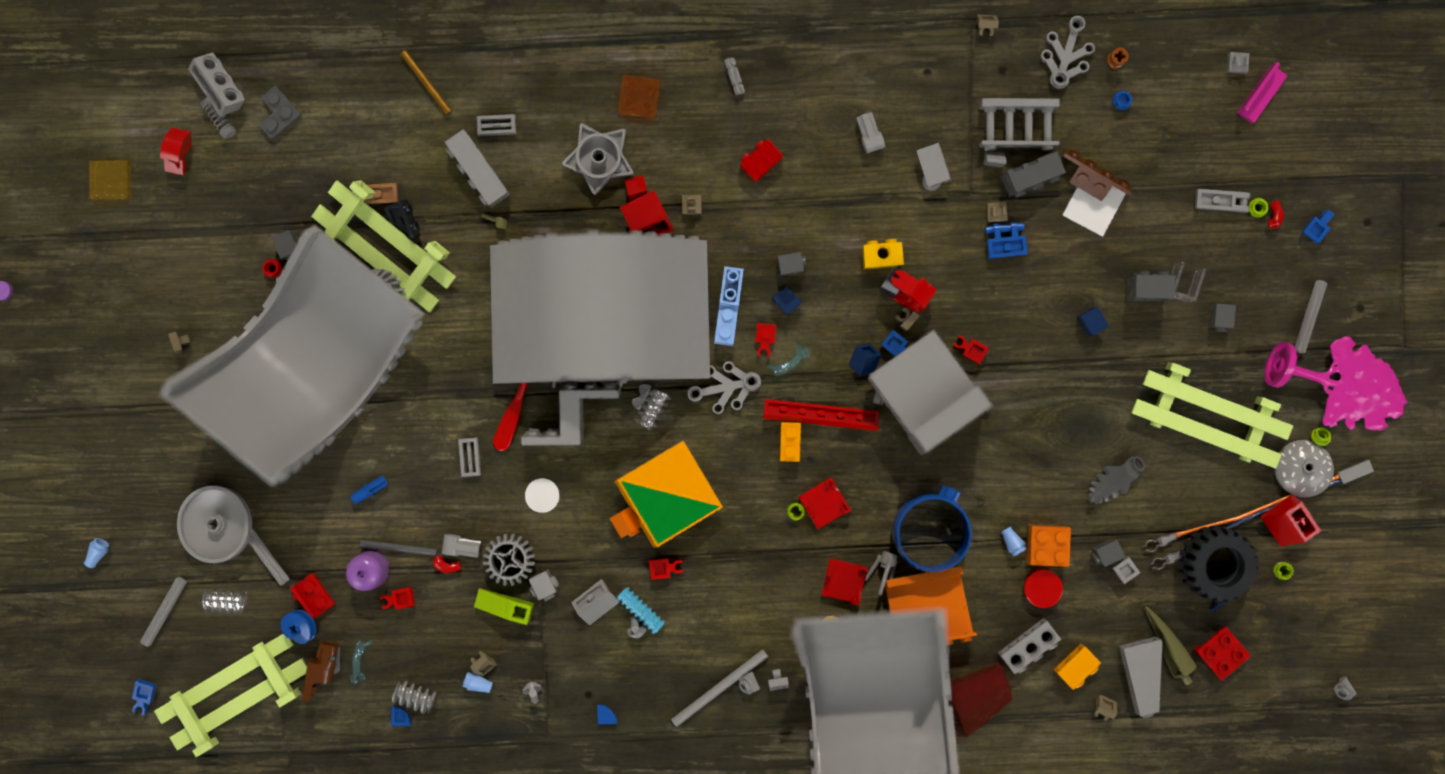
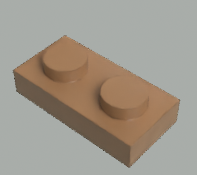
M398 183L367 185L376 193L371 199L364 200L366 204L394 203L399 201Z

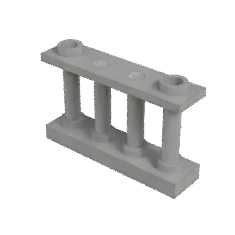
M982 98L979 102V110H985L986 141H981L979 148H984L985 151H994L996 148H1042V151H1053L1059 145V141H1052V113L1059 107V99ZM996 110H1004V113H1006V141H994V112ZM1015 110H1023V113H1025V141H1013V113ZM1034 110H1042V113H1044V141H1032V116Z

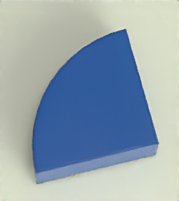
M597 704L598 724H617L615 713L606 705Z
M393 705L391 707V726H411V718L407 711Z

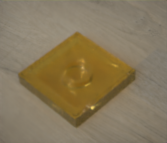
M89 161L90 199H130V161Z

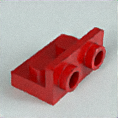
M311 573L290 588L293 598L301 603L303 611L307 612L313 619L336 604L315 573Z

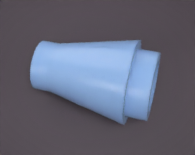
M1011 527L1001 532L1007 549L1013 557L1027 549L1025 547L1026 543Z
M95 538L94 541L90 542L84 564L89 568H95L97 563L109 551V544L103 539Z
M467 672L462 687L467 688L466 690L489 693L493 682L474 672Z

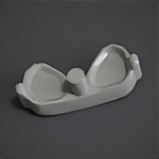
M640 385V397L632 400V405L635 409L640 410L644 402L649 400L647 396L650 392V385Z

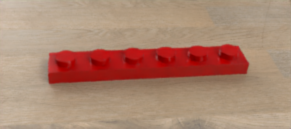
M765 399L763 419L878 431L879 411Z

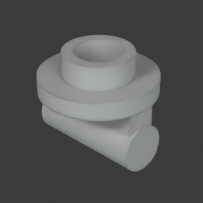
M632 616L631 627L627 630L628 636L640 638L646 632V626L638 623V617Z
M753 671L748 672L739 679V687L746 694H752L760 690Z
M1346 676L1340 678L1334 687L1336 695L1343 700H1351L1357 694Z
M530 682L525 685L522 691L523 694L530 696L533 704H536L539 701L537 692L541 691L542 687L541 684Z

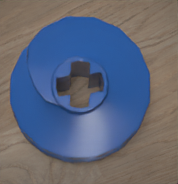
M294 610L286 614L281 621L282 633L287 638L293 639L296 643L305 644L316 636V624L313 618L303 610Z

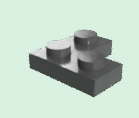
M276 85L261 97L273 113L259 125L272 140L276 139L302 116Z

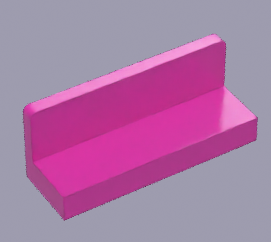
M1279 62L1269 66L1237 111L1240 116L1250 123H1254L1287 77L1285 73L1278 69Z

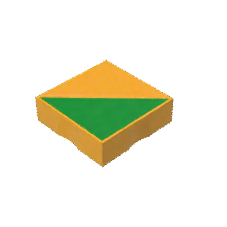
M684 441L614 481L627 504L636 513L640 526L653 548L662 545L722 508L720 501Z

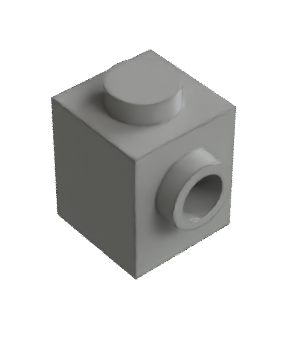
M549 570L543 571L529 579L531 583L530 591L534 598L537 597L538 600L544 598L547 601L555 597L554 593L558 591L559 583L555 576H551Z

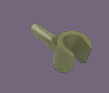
M485 213L481 214L482 218L496 222L495 228L506 229V219L493 217Z

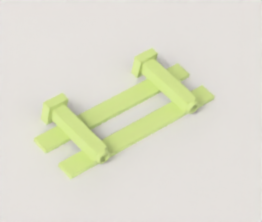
M338 180L335 181L328 193L343 206L335 216L320 204L311 217L326 228V235L334 241L336 238L341 240L375 269H385V271H391L392 275H397L396 280L402 281L400 287L405 288L402 291V294L406 296L405 298L408 301L412 298L428 312H431L439 300L421 285L427 276L430 275L443 287L449 288L456 276L438 261L446 259L450 252L436 241L429 242L424 248L428 252H425L364 202L365 199H371L376 192L361 180L352 182L349 187L353 190L352 192ZM354 214L418 265L411 276L406 274L347 226Z
M1168 362L1165 368L1169 371L1167 377L1148 370L1143 385L1161 391L1156 406L1136 399L1132 414L1150 420L1149 425L1161 429L1163 425L1239 454V459L1248 463L1254 460L1275 469L1277 468L1282 454L1261 447L1259 444L1264 432L1288 440L1293 425L1271 417L1273 411H1279L1281 404L1257 396L1254 404L1259 406L1257 411L1181 383L1183 376L1188 377L1191 369ZM1177 397L1249 425L1250 428L1245 440L1170 412L1169 410L1174 398Z
M282 634L265 645L261 642L252 647L254 650L252 653L183 694L179 691L170 696L171 701L154 712L161 724L178 715L185 728L169 737L175 748L179 750L193 741L197 747L193 750V753L198 757L219 744L216 737L210 739L207 732L274 692L279 696V699L276 700L279 708L301 695L299 689L293 690L289 683L306 674L307 665L303 658L283 670L280 669L274 659L275 656L294 645L292 640ZM258 666L262 667L268 679L203 718L198 719L191 706Z

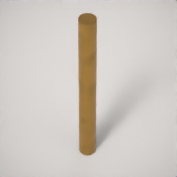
M407 50L403 51L400 54L442 111L449 115L452 112L451 108Z

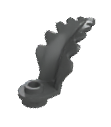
M1132 456L1121 466H1105V475H1096L1099 482H1091V485L1094 487L1089 488L1091 492L1088 493L1090 503L1097 505L1099 502L1102 504L1103 499L1105 502H1108L1109 495L1116 499L1118 491L1126 494L1131 482L1136 480L1145 469L1144 461L1138 456Z

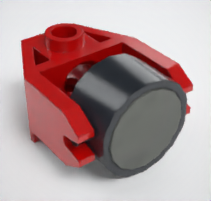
M894 266L879 291L902 306L921 313L928 305L936 289L925 278L922 277L918 281Z

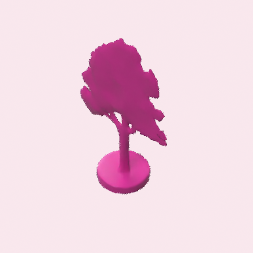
M1344 336L1331 344L1330 349L1334 361L1327 372L1318 373L1296 366V349L1293 344L1281 342L1273 348L1265 365L1264 375L1267 385L1279 388L1289 381L1292 374L1322 384L1326 393L1329 394L1323 424L1325 426L1329 425L1330 428L1337 426L1338 421L1346 418V426L1353 430L1355 428V421L1364 418L1366 429L1381 431L1388 427L1385 418L1392 417L1397 419L1404 413L1403 406L1408 402L1402 393L1399 380L1396 378V374L1390 368V365L1381 358L1375 359V355L1371 353L1367 345H1362L1357 351H1352L1356 343L1349 336ZM1339 372L1341 374L1340 380L1330 379V375Z

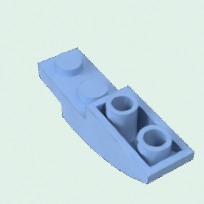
M724 267L714 344L733 346L744 269Z

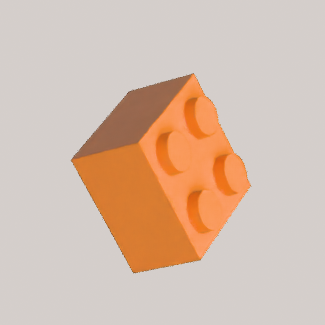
M1027 525L1026 563L1030 565L1069 567L1071 528L1067 526Z

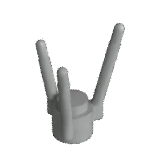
M883 551L882 555L878 554L876 561L865 577V581H867L881 562L880 566L885 568L878 592L879 596L882 595L889 570H891L890 579H894L898 563L896 561L898 556Z

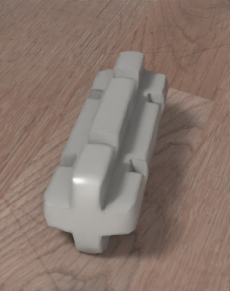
M733 57L725 60V66L728 69L727 72L731 84L734 86L735 95H741L745 92L743 84H741L742 80L738 68L735 67V59Z

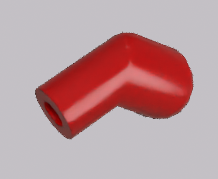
M1278 200L1270 203L1274 214L1273 219L1268 220L1270 229L1282 226L1284 212Z
M440 555L435 556L433 559L434 568L444 574L461 571L460 561L448 564Z

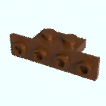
M1065 149L1063 157L1078 165V168L1069 180L1071 184L1100 201H1103L1112 186L1127 195L1131 194L1129 182L1124 179L1118 180L1107 169L1101 170L1094 161L1090 159L1086 161L1081 158L1080 153L1077 151Z

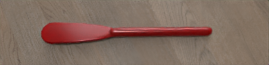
M520 383L515 398L508 406L493 438V446L498 451L508 449L511 444L521 412L522 399L529 383Z

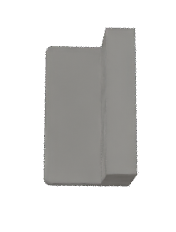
M939 143L917 150L929 187L942 182L952 181Z
M601 579L571 603L577 614L588 625H591L616 606L619 601Z

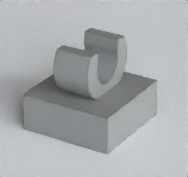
M1228 53L1227 73H1248L1250 53Z
M1130 557L1124 558L1112 567L1123 584H1126L1140 574Z
M780 669L772 670L774 679L768 680L770 691L789 688L788 678H781Z

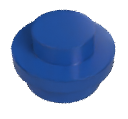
M1124 90L1118 91L1113 96V105L1119 110L1129 108L1132 104L1131 94Z

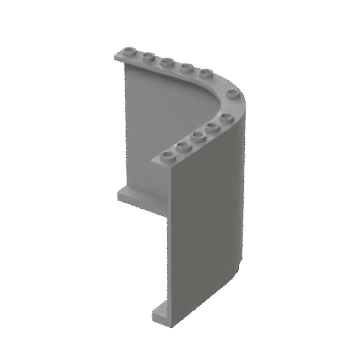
M315 225L305 230L301 235L275 287L262 305L265 309L259 317L254 315L243 327L245 332L239 338L234 336L217 350L168 379L160 393L166 400L273 486L279 481L284 482L291 472H297L302 463L307 464L314 454L318 455L321 453L325 445L330 446L336 439L335 436L355 416L359 417L365 409L363 406L381 383L384 384L389 379L390 375L388 373L397 366L398 362L396 360L405 353L406 349L404 347L413 340V333L421 327L423 323L421 320L425 315Z
M586 231L587 234L558 236L557 233H547L546 237L545 235H534L533 237L498 241L497 245H490L493 384L606 379H710L707 240H699L698 236H690L688 239H685V235H674V238L671 237V234H659L657 236V233H645V235H642L641 231H632L630 234H599V231Z
M944 609L795 620L796 627H792V637L795 647H797V654L799 653L801 666H805L808 681L806 698H810L813 729L809 730L810 741H813L814 748L810 749L811 761H814L815 768H811V774H959L953 708L948 706V701H952Z

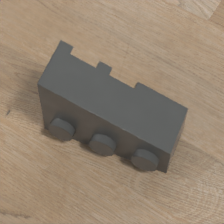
M1056 151L1033 162L1025 163L1014 170H1007L1000 177L1008 196L1015 195V198L1027 194L1026 190L1032 188L1035 191L1044 187L1043 183L1050 181L1052 184L1061 180V176L1066 171Z

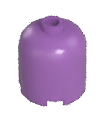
M363 552L351 559L347 565V581L352 587L361 591L378 588L385 583L389 576V563L385 556L379 552Z

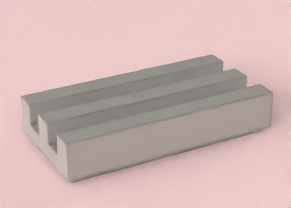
M516 115L477 116L478 136L517 134ZM511 119V123L481 124V121ZM511 127L509 130L482 131V128Z
M478 437L458 439L461 477L481 476ZM464 442H467L469 473H466ZM471 442H474L476 472L473 471Z

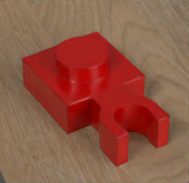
M757 323L755 342L761 343L757 356H760L762 349H766L768 352L767 357H770L768 346L769 344H775L776 325Z
M959 335L958 339L962 340L963 344L959 346L954 343L953 347L958 350H964L963 357L980 365L989 347L975 339L968 343L963 336Z
M669 558L649 560L650 579L670 578V572L683 573L682 569H675L676 564L682 563V560H674L672 563H669Z
M412 587L391 591L392 596L385 595L380 597V599L385 598L388 601V604L382 606V609L392 607L393 604L395 610L416 605Z

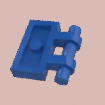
M1010 222L1005 225L996 223L992 224V226H986L985 233H993L994 239L986 240L988 259L1027 255L1026 235L1018 236V231L1025 228L1024 223ZM1010 232L1011 237L1001 238V233Z

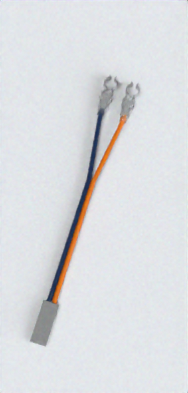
M1370 460L1362 461L1336 472L1337 475L1332 478L1328 487L1337 483L1345 484L1374 472ZM1290 495L1237 517L1182 532L1161 535L1156 538V541H1146L1145 547L1149 541L1157 542L1158 545H1156L1155 549L1150 551L1154 552L1158 546H1167L1182 535L1199 531L1200 528H1209L1210 526H1219L1236 521L1226 527L1232 529L1240 523L1266 513ZM1180 550L1165 554L1163 559L1160 558L1165 560L1162 567H1153L1152 569L1160 570L1164 568L1165 564L1171 565L1176 563L1177 560L1181 559V555H1179ZM1154 558L1150 564H1154V561L1159 558Z

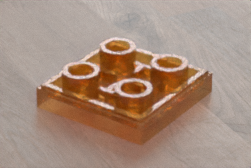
M623 74L618 113L656 119L661 80Z

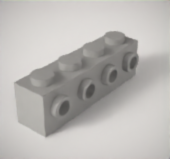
M464 129L445 142L448 146L445 150L451 158L455 157L459 162L457 167L462 174L466 173L469 176L468 183L473 190L478 189L480 192L478 197L484 205L488 204L492 208L510 195Z

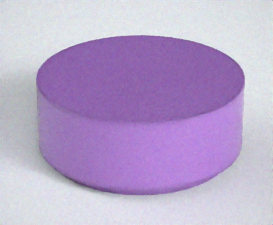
M0 281V300H8L13 294V288L8 282Z

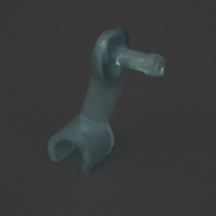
M798 345L796 348L797 354L791 361L776 367L769 364L768 369L774 370V375L788 372L795 368L802 358H807L810 355V349L808 347L804 349V346Z
M372 640L363 644L359 641L356 644L352 657L353 674L350 676V681L354 684H357V675L361 681L365 679L364 674L360 673V659L364 652V647L371 645Z

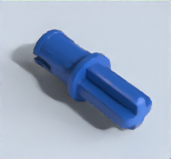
M380 476L369 484L365 483L364 487L350 494V497L358 505L361 501L370 496L373 497L374 493L386 487L388 481L384 476Z

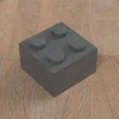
M1150 271L1132 273L1131 277L1126 278V301H1167L1175 299L1176 275H1169V272L1166 271L1152 273V275H1150Z

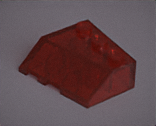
M999 663L950 681L952 703L966 738L1013 699L1007 677Z

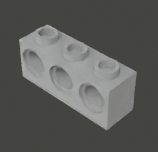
M213 52L194 58L188 70L219 116L239 110L245 99L242 92L233 83L231 76L223 68L221 61L216 58Z
M1043 618L1000 650L998 654L1014 674L1017 672L1020 674L1028 668L1027 665L1041 659L1045 651L1057 647L1061 638L1048 621ZM1048 631L1050 633L1049 639L1043 641L1042 634ZM1034 643V650L1027 652V645ZM1019 655V661L1012 664L1011 657Z

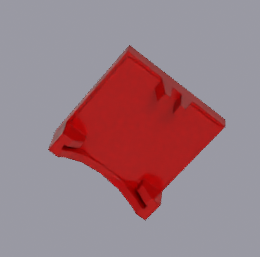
M832 477L798 496L817 529L851 511Z
M829 558L821 596L860 605L868 567Z
M1226 626L1222 627L1203 645L1198 644L1193 649L1221 681L1251 656Z

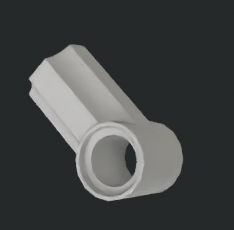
M872 112L857 117L856 120L862 135L861 140L866 154L885 148L883 136L878 131Z
M444 534L441 553L451 556L464 555L478 558L481 552L482 541L461 538V536L454 534Z

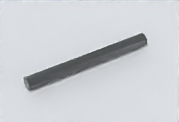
M369 540L360 541V547L430 556H437L438 552L436 548Z

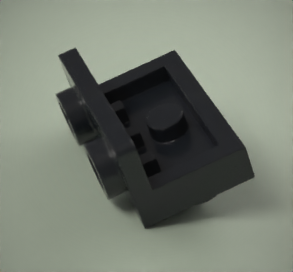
M401 200L384 207L389 222L409 239L421 236L420 226L414 219L412 214L414 212L413 207L408 200Z

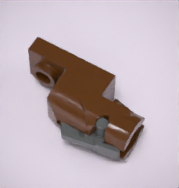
M322 641L316 653V659L308 658L302 701L310 702V697L315 695L316 684L313 683L329 684L334 674L340 671V647L338 643Z

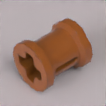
M1124 48L1114 50L1107 57L1108 66L1113 69L1120 68L1128 61V52Z

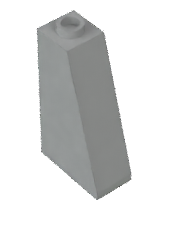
M1152 637L1119 645L1135 713L1143 718L1152 717L1154 713L1159 712L1162 640Z

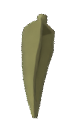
M1145 606L1144 610L1156 637L1162 640L1164 660L1173 677L1182 678L1185 685L1191 684L1192 680L1189 674L1197 668L1195 662L1170 628L1152 610Z

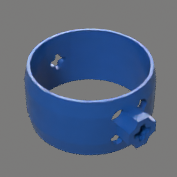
M942 484L938 494L927 493L915 496L900 507L893 521L892 538L897 552L908 565L925 572H941L958 564L966 555L971 543L972 529L966 512L956 503L961 494L960 492ZM928 499L945 500L951 504L960 515L963 524V538L959 549L950 559L937 565H921L911 561L905 555L899 540V528L906 512L915 504Z

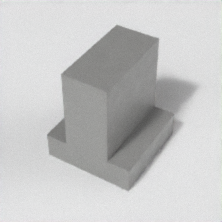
M934 330L869 375L868 378L869 382L908 434V439L920 455L933 448L992 406L981 389L973 385Z

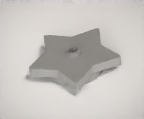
M581 123L578 147L562 162V165L584 175L593 195H597L611 178L634 174L623 155L626 130L620 129L600 133ZM598 155L603 156V159L601 161L596 160V157Z

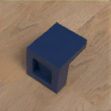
M787 286L772 297L786 316L802 303Z
M1098 306L1077 317L1088 337L1094 336L1109 326Z
M871 343L856 346L849 364L860 376L875 372L882 355Z

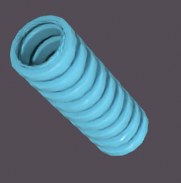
M629 587L625 588L617 596V600H620L622 605L625 604V608H629L630 613H634V617H638L640 622L643 621V625H647V629H651L652 634L657 633L665 621H661L660 616H656V612H652L651 608H647V604H643V600H639L638 595L635 596L633 591H629Z

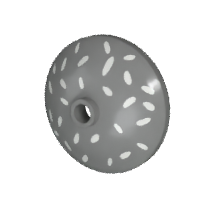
M1297 440L1285 445L1279 451L1282 455L1277 468H1274V473L1278 483L1285 491L1297 497H1312L1322 493L1330 485L1334 474V465L1325 448L1315 444L1313 441ZM1307 464L1311 466L1310 471L1306 470Z

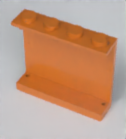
M962 566L941 572H928L886 580L885 590L890 613L944 609L947 645H952L953 640L960 639L961 643L972 641V637L977 635V633H973L962 584Z

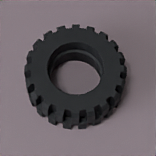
M1222 526L1203 527L1199 529L1200 533H1192L1190 535L1191 539H1186L1183 543L1185 545L1184 549H1180L1179 555H1181V560H1178V566L1181 567L1179 574L1180 577L1184 578L1183 583L1195 594L1216 603L1223 601L1228 603L1232 602L1233 598H1241L1243 592L1247 593L1251 589L1249 586L1251 583H1255L1256 579L1254 576L1259 572V568L1256 567V564L1259 563V557L1254 555L1257 551L1251 545V541L1244 537L1243 534ZM1226 547L1230 554V566L1221 578L1210 581L1206 573L1207 560L1214 551Z

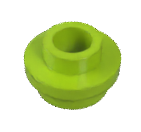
M1262 198L1253 199L1249 203V213L1254 217H1262L1268 211V204ZM1256 205L1260 206V211L1255 210Z
M1320 427L1312 431L1311 439L1317 445L1326 446L1331 441V433L1326 428Z

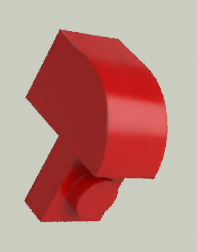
M172 127L165 135L161 145L160 158L164 159V170L166 172L180 175L186 173L185 155L192 148L191 131Z

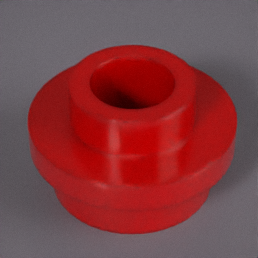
M269 259L263 264L262 269L265 276L276 278L281 275L282 265L278 260ZM274 265L276 270L271 272L270 268Z

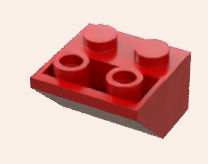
M655 190L620 207L631 231H641L642 235H645V233H657V236L674 231Z
M1290 495L1260 516L1280 547L1306 542L1321 532V529L1303 502L1294 495Z

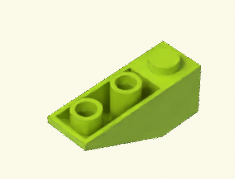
M479 588L474 607L504 619L527 625L530 622L535 603Z

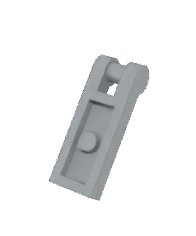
M1197 189L1195 209L1249 213L1247 203L1250 199V193ZM1236 199H1240L1239 205H1236Z

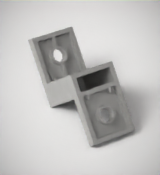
M578 382L566 383L560 389V428H548V431H541L540 428H530L521 437L522 445H580L584 439L583 398H619L621 385H617L616 382H605V385H597V382H586V385H578Z

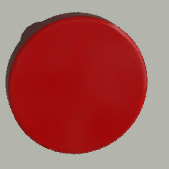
M1047 569L1033 570L1024 581V596L1032 605L1039 608H1048L1060 600L1063 593V585L1060 578L1054 572Z

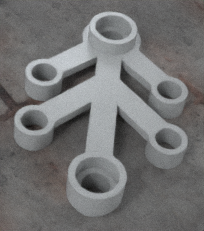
M1074 16L1068 23L1070 33L1065 49L1061 46L1056 32H1049L1046 36V42L1052 45L1061 61L1059 69L1052 59L1053 53L1050 50H1044L1040 55V59L1046 62L1052 73L1050 83L1056 89L1065 88L1069 83V78L1079 73H1086L1089 70V63L1081 61L1077 67L1066 71L1069 63L1084 55H1091L1095 50L1094 44L1086 43L1081 49L1072 53L1077 34L1085 27V20L1081 16ZM1073 23H1078L1079 28H1074ZM1049 35H1053L1055 40L1051 41ZM1085 47H1091V52H1087ZM1048 53L1049 59H1045L1043 54ZM1084 64L1086 70H1081L1080 65ZM1056 77H1061L1062 82L1058 83Z
M727 361L723 365V370L727 373H733L741 379L733 382L710 365L714 370L710 377L715 378L722 384L702 389L698 386H693L688 390V397L692 401H699L702 396L724 392L712 408L715 414H721L734 390L743 387L737 399L731 402L732 408L739 410L742 408L743 401L748 393L760 387L761 378L754 372L746 374L735 367L732 362ZM728 363L732 365V370L730 371L725 369V365ZM749 378H753L755 380L754 385L748 384ZM694 390L699 392V396L696 398L692 396ZM734 401L741 403L739 408L733 406ZM716 405H721L722 410L720 412L715 411Z

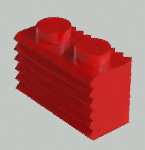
M769 139L765 142L761 140L754 147L756 150L752 154L748 152L740 159V168L754 183L761 179L784 157Z

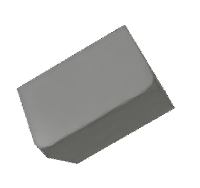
M986 151L984 164L987 166L1003 167L1006 164L1005 154Z

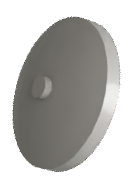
M217 485L202 487L192 492L180 507L177 517L178 536L183 547L194 558L207 563L228 561L240 554L250 539L252 532L250 509L245 500L228 487Z

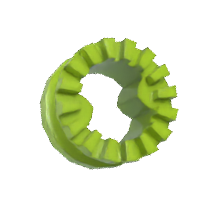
M792 503L788 507L787 513L791 519L800 520L803 518L805 510L801 504ZM794 506H798V509L801 511L798 517H794L793 513L790 512Z
M1278 562L1273 569L1274 575L1282 580H1288L1294 572L1293 567L1286 562ZM1285 565L1287 573L1286 575L1281 576L1282 573L1279 571L1280 567Z

